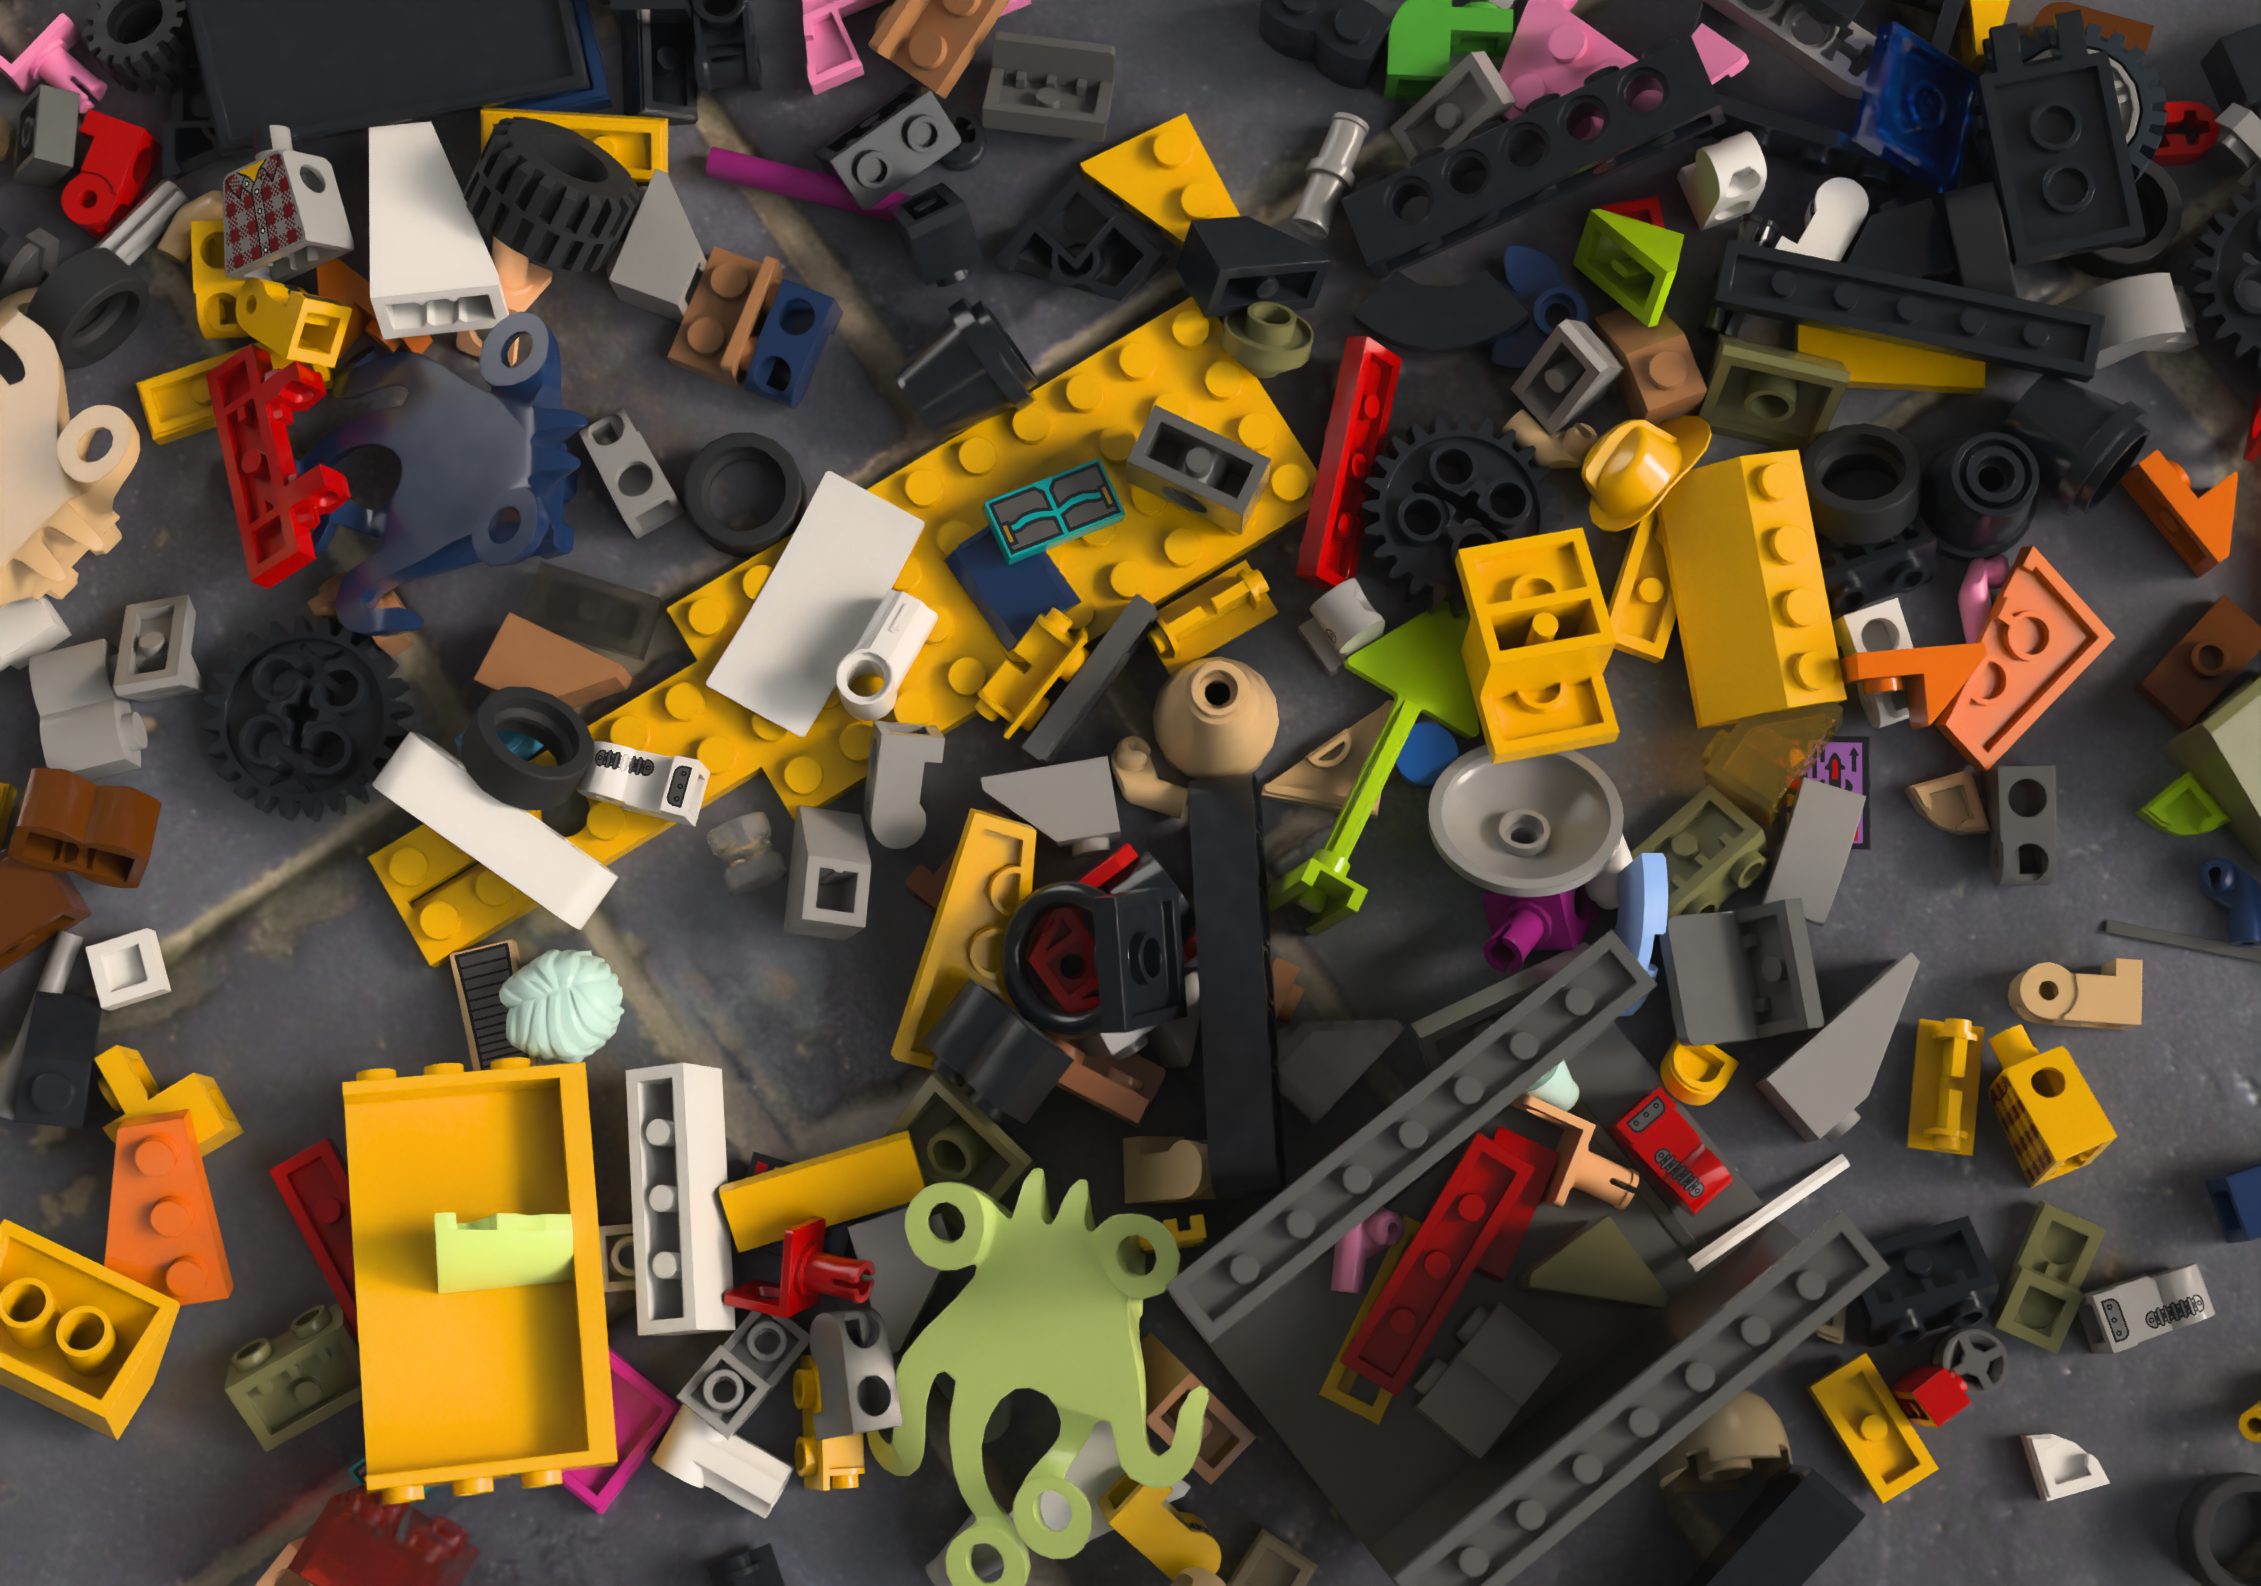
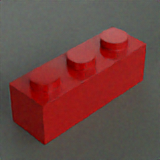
M1914 1366L1888 1386L1911 1425L1939 1428L1971 1403V1400L1964 1393L1968 1390L1964 1380L1955 1370L1947 1371L1945 1367Z

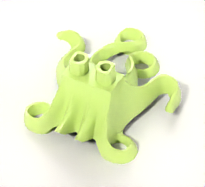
M1041 1168L1033 1169L1024 1180L1014 1213L983 1191L959 1182L935 1183L922 1189L911 1200L905 1213L904 1228L908 1243L914 1254L923 1263L940 1270H958L974 1264L976 1271L975 1276L959 1295L921 1332L903 1355L896 1370V1383L903 1426L893 1427L892 1441L882 1430L867 1432L866 1434L871 1452L883 1469L895 1476H910L920 1467L924 1455L926 1406L931 1385L937 1374L941 1372H946L955 1381L949 1422V1443L953 1472L959 1490L966 1504L975 1515L976 1521L952 1540L947 1549L945 1558L946 1572L952 1586H1026L1031 1567L1027 1546L1037 1554L1050 1559H1067L1075 1556L1084 1548L1092 1531L1091 1506L1086 1495L1065 1478V1473L1084 1447L1094 1424L1102 1420L1110 1423L1121 1467L1130 1479L1149 1488L1164 1489L1176 1485L1189 1473L1200 1450L1204 1414L1209 1399L1208 1389L1201 1385L1189 1393L1179 1410L1170 1449L1162 1455L1158 1454L1151 1447L1147 1434L1146 1379L1140 1343L1139 1319L1143 1314V1299L1163 1293L1166 1290L1165 1286L1177 1277L1181 1255L1175 1237L1163 1223L1146 1215L1130 1213L1111 1216L1096 1228L1091 1208L1088 1181L1085 1179H1079L1069 1188L1059 1212L1053 1220L1050 1214L1045 1175ZM948 1202L956 1206L963 1214L965 1229L962 1237L958 1240L948 1241L937 1238L930 1230L928 1218L932 1209L938 1204ZM1138 1235L1147 1239L1155 1249V1266L1146 1275V1255L1140 1251ZM1031 1388L1047 1395L1057 1408L1061 1421L1060 1434L1052 1448L1029 1472L1018 1490L1013 1502L1012 1520L993 1496L985 1479L982 1464V1443L990 1415L999 1401L1015 1389ZM1044 1491H1055L1063 1495L1070 1504L1072 1517L1069 1525L1063 1530L1051 1529L1043 1519L1040 1504ZM987 1543L995 1547L1001 1554L1004 1570L1001 1578L997 1581L985 1582L975 1574L971 1555L976 1544Z

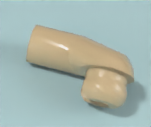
M212 190L182 205L173 217L156 250L166 258L184 265L192 251L190 221L224 219L223 191Z
M1524 409L1516 413L1501 431L1503 434L1511 429L1516 431L1513 443L1520 450L1533 445L1536 450L1530 460L1538 467L1549 466L1550 469L1579 468L1583 466L1588 451L1598 440L1594 429L1584 423H1576L1573 428H1569L1567 431H1558L1551 435Z

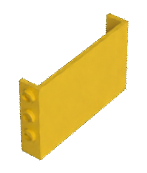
M513 1057L490 1062L491 1070L464 1072V1065L461 1063H440L424 1067L423 1076L397 1078L395 1069L379 1068L357 1072L356 1081L342 1082L367 1467L366 1481L368 1494L382 1492L383 1504L421 1501L425 1499L424 1487L451 1484L452 1496L494 1492L493 1480L521 1477L522 1489L563 1484L562 1472L614 1466L618 1462L585 1062L531 1067L529 1058ZM456 1213L457 1223L477 1222L496 1213H516L520 1215L571 1214L574 1253L573 1281L438 1294L434 1214Z

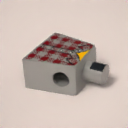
M267 125L254 129L252 131L255 161L228 173L223 181L226 277L245 281L254 277L283 283L355 250L333 168L327 159L293 151L290 129L286 126Z

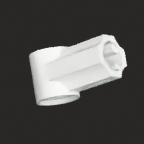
M888 590L854 651L847 654L839 663L836 672V682L840 699L845 710L856 719L863 721L878 720L886 716L893 709L897 699L898 688L938 621V614L927 607L921 600L904 591ZM863 674H873L879 676L884 681L883 687L879 692L869 697L855 695L850 691L852 682Z
M684 1404L681 1405L652 1458L653 1463L671 1475L699 1488H704L706 1485L764 1519L768 1517L778 1501L794 1469L793 1465L736 1433L729 1440L725 1439Z

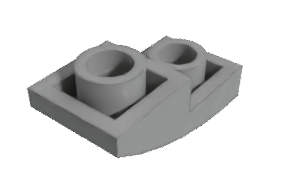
M1806 777L1798 783L1782 843L1776 847L1761 905L1783 899L1801 898L1805 921L1821 927L1825 924L1848 860L1866 796Z
M751 1311L723 1346L719 1345L676 1397L725 1439L729 1440L810 1347L809 1334L789 1318L786 1319Z

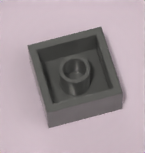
M40 84L19 107L12 180L51 189L73 167L80 93Z

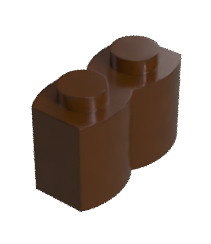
M32 768L22 794L7 855L21 863L43 870L58 872L74 871L81 877L98 884L117 888H138L150 859L161 802L132 787L97 786L91 781L65 769Z

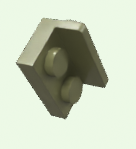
M1708 784L1630 853L1632 861L1641 853H1663L1664 857H1666L1668 879L1667 917L1716 913L1719 905L1737 889L1747 888L1755 883L1763 874L1767 863L1771 859L1763 829L1711 784Z
M339 1303L328 1309L324 1305L313 1307L297 1317L291 1324L290 1330L270 1341L266 1338H258L243 1346L231 1359L232 1362L228 1366L224 1389L265 1452L272 1450L361 1400L359 1341Z

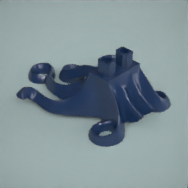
M522 311L510 314L501 320L486 337L482 344L479 361L481 374L484 380L491 386V391H482L464 381L440 363L420 353L405 351L389 354L375 360V346L367 347L357 353L338 373L332 388V394L336 399H357L377 390L393 386L406 387L409 392L403 405L377 409L359 415L336 427L321 438L302 460L297 461L294 459L296 472L299 475H303L318 464L333 468L350 453L367 445L375 444L390 448L401 459L402 475L398 489L383 509L374 512L349 499L332 514L319 515L321 523L311 534L316 557L328 548L338 525L368 536L381 538L383 541L380 552L355 566L341 581L335 600L336 615L339 622L349 631L360 635L390 637L420 630L424 620L416 612L400 607L375 608L384 594L398 586L479 562H484L489 566H506L523 562L525 559L534 556L547 560L569 554L573 550L574 530L562 521L563 504L569 503L577 493L578 474L574 471L580 467L581 462L579 458L567 452V445L564 441L588 424V420L582 414L562 409L561 361L558 342L549 326L535 314ZM529 334L532 337L533 343L530 355L524 363L517 367H511L507 355L510 346L520 335ZM229 485V486H228V501H229V504H230L231 509L235 512L234 503H233L232 494H231L230 485Z

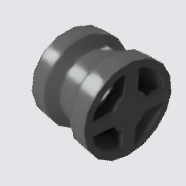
M1957 1329L1946 1332L1937 1339L1931 1350L1930 1366L1945 1367L1947 1371L1955 1370L1968 1386V1390L1964 1392L1967 1396H1982L1994 1392L2003 1384L2008 1374L2009 1359L2003 1344L1989 1332L1977 1329ZM1958 1348H1961L1963 1354H1962V1356H1961V1358H1960V1363L1957 1364V1363H1958V1357H1959V1355H1960V1351H1959Z

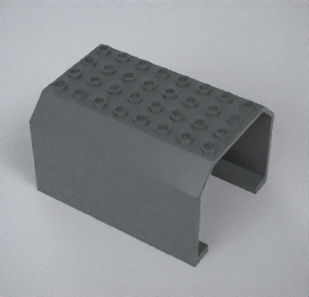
M1610 930L1165 1286L1166 1291L1396 1586H1505L1891 1269L1845 1212L1841 1211L1833 1215L1803 1241H1800L1774 1218L1713 1260L1714 1263L1703 1272L1701 1270L1694 1272L1687 1261L1690 1256L1634 1187L1629 1185L1623 1187L1610 1181L1611 1184L1634 1194L1628 1206L1623 1210L1617 1209L1606 1201L1572 1187L1562 1208L1538 1204L1516 1256L1502 1283L1480 1272L1473 1271L1398 1397L1392 1396L1379 1425L1319 1395L1320 1389L1388 1249L1386 1247L1366 1260L1363 1294L1330 1291L1335 1243L1380 1207L1396 1212L1401 1218L1405 1215L1422 1223L1476 1131L1492 1139L1498 1126H1501L1556 1151L1564 1129L1508 1104L1522 1095L1523 1092L1563 1060H1565L1569 1073L1579 1088V1098L1576 1104L1582 1100L1604 1128L1609 1126L1647 1091L1660 1086L1677 1105L1675 1109L1701 1137L1699 1140L1725 1166L1733 1182L1692 1217L1683 1211L1609 1133L1702 1249L1765 1206L1681 1102L1666 1089L1659 1075L1615 1023L1614 1019L1656 987L1657 984L1613 930ZM1591 1137L1588 1144L1589 1151L1612 1161L1594 1138ZM1609 1215L1667 1292L1668 1296L1666 1308L1643 1309L1515 1289L1516 1276L1588 1221ZM1501 1302L1563 1353V1355L1487 1452L1480 1459H1475L1413 1407L1421 1395L1413 1388V1385L1437 1356L1447 1363L1463 1342L1454 1334L1476 1306L1481 1305L1485 1310L1489 1311L1495 1303ZM1357 1373L1348 1395L1372 1406L1380 1386Z

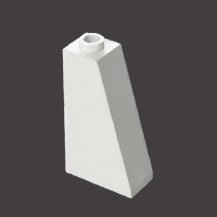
M431 121L369 127L370 300L383 339L494 328L501 320L509 316L498 272L476 222L466 206L467 202L464 199L462 190Z

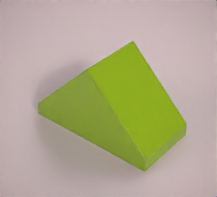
M1592 209L1590 210L1572 265L1645 326L1654 327L1659 322L1677 271L1684 234L1606 210Z

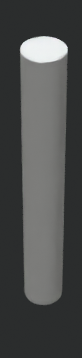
M58 930L0 1081L1 1117L14 1120L23 1053L36 991L63 994L83 942V937Z

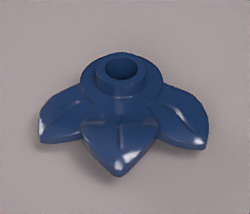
M1510 245L1506 247L1504 255L1506 282L1498 283L1529 312V320L1509 335L1494 343L1491 362L1509 369H1522L1528 366L1556 328L1549 325L1545 319V313L1549 309L1560 308L1566 312L1569 320L1585 322L1587 325L1588 307L1580 293L1569 286L1563 285L1558 265L1552 258L1530 247Z

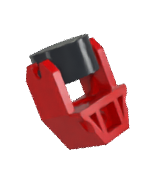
M1127 842L1074 880V882L1085 883L1096 888L1103 884L1108 894L1152 886L1175 885L1148 851H1144L1138 856L1130 843ZM1178 889L1183 960L1185 965L1197 955L1196 934H1194L1196 932L1195 912ZM1060 908L1047 913L1027 951V960L1065 1012L1068 1013L1090 1010L1100 1003L1099 984L1094 966L1095 940L1082 924L1083 910L1077 908ZM1069 954L1080 955L1082 964L1079 971L1072 975L1063 974L1060 970L1062 959Z

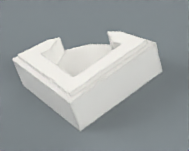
M2046 1433L2020 1435L2040 1500L2050 1501L2110 1484L2098 1460L2091 1454L2086 1453L2075 1442Z

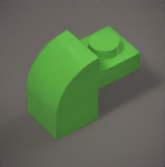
M1406 0L1394 16L1389 31L1384 63L1383 98L1420 100L1449 73L1450 55L1468 56L1471 52L1485 51L1488 57L1505 58L1513 34V9H1498L1496 5L1488 2H1471L1463 7H1452V0Z

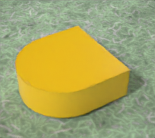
M1676 1036L1662 1059L1660 1075L1666 1089L1676 1099L1689 1105L1701 1106L1712 1102L1726 1087L1739 1062L1713 1044L1684 1047Z

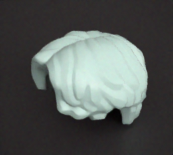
M547 950L544 954L523 966L502 984L499 991L500 1001L509 1008L506 1019V1038L513 1047L529 1054L531 1057L537 1056V1058H541L544 1061L555 1060L558 1062L580 1063L585 1057L593 1055L596 1050L603 1047L606 1041L616 1033L620 1016L624 1013V1009L620 1006L623 991L622 987L618 984V976L615 973H611V968L608 963H605V959L593 956L591 951Z

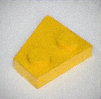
M1186 113L1080 163V172L1086 182L1093 187L1096 183L1121 200L1124 209L1141 221L1156 225L1160 229L1162 236L1180 249L1183 248L1191 220L1240 216Z

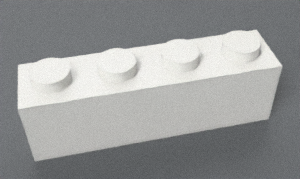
M676 1063L626 1070L638 1336H680L736 1330L735 1308L723 1303L724 1293L733 1289L730 1226L719 1195L720 1186L728 1183L722 1069L689 1063Z

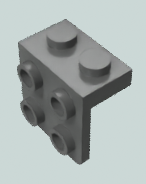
M1801 898L1783 899L1737 911L1667 917L1666 933L1659 934L1660 948L1665 966L1676 1034L1679 1042L1684 1047L1765 1039L1825 1027Z

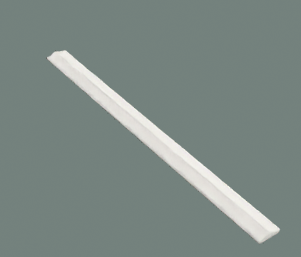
M1840 1154L1687 1259L1694 1272L1705 1267L1850 1167L1847 1158Z

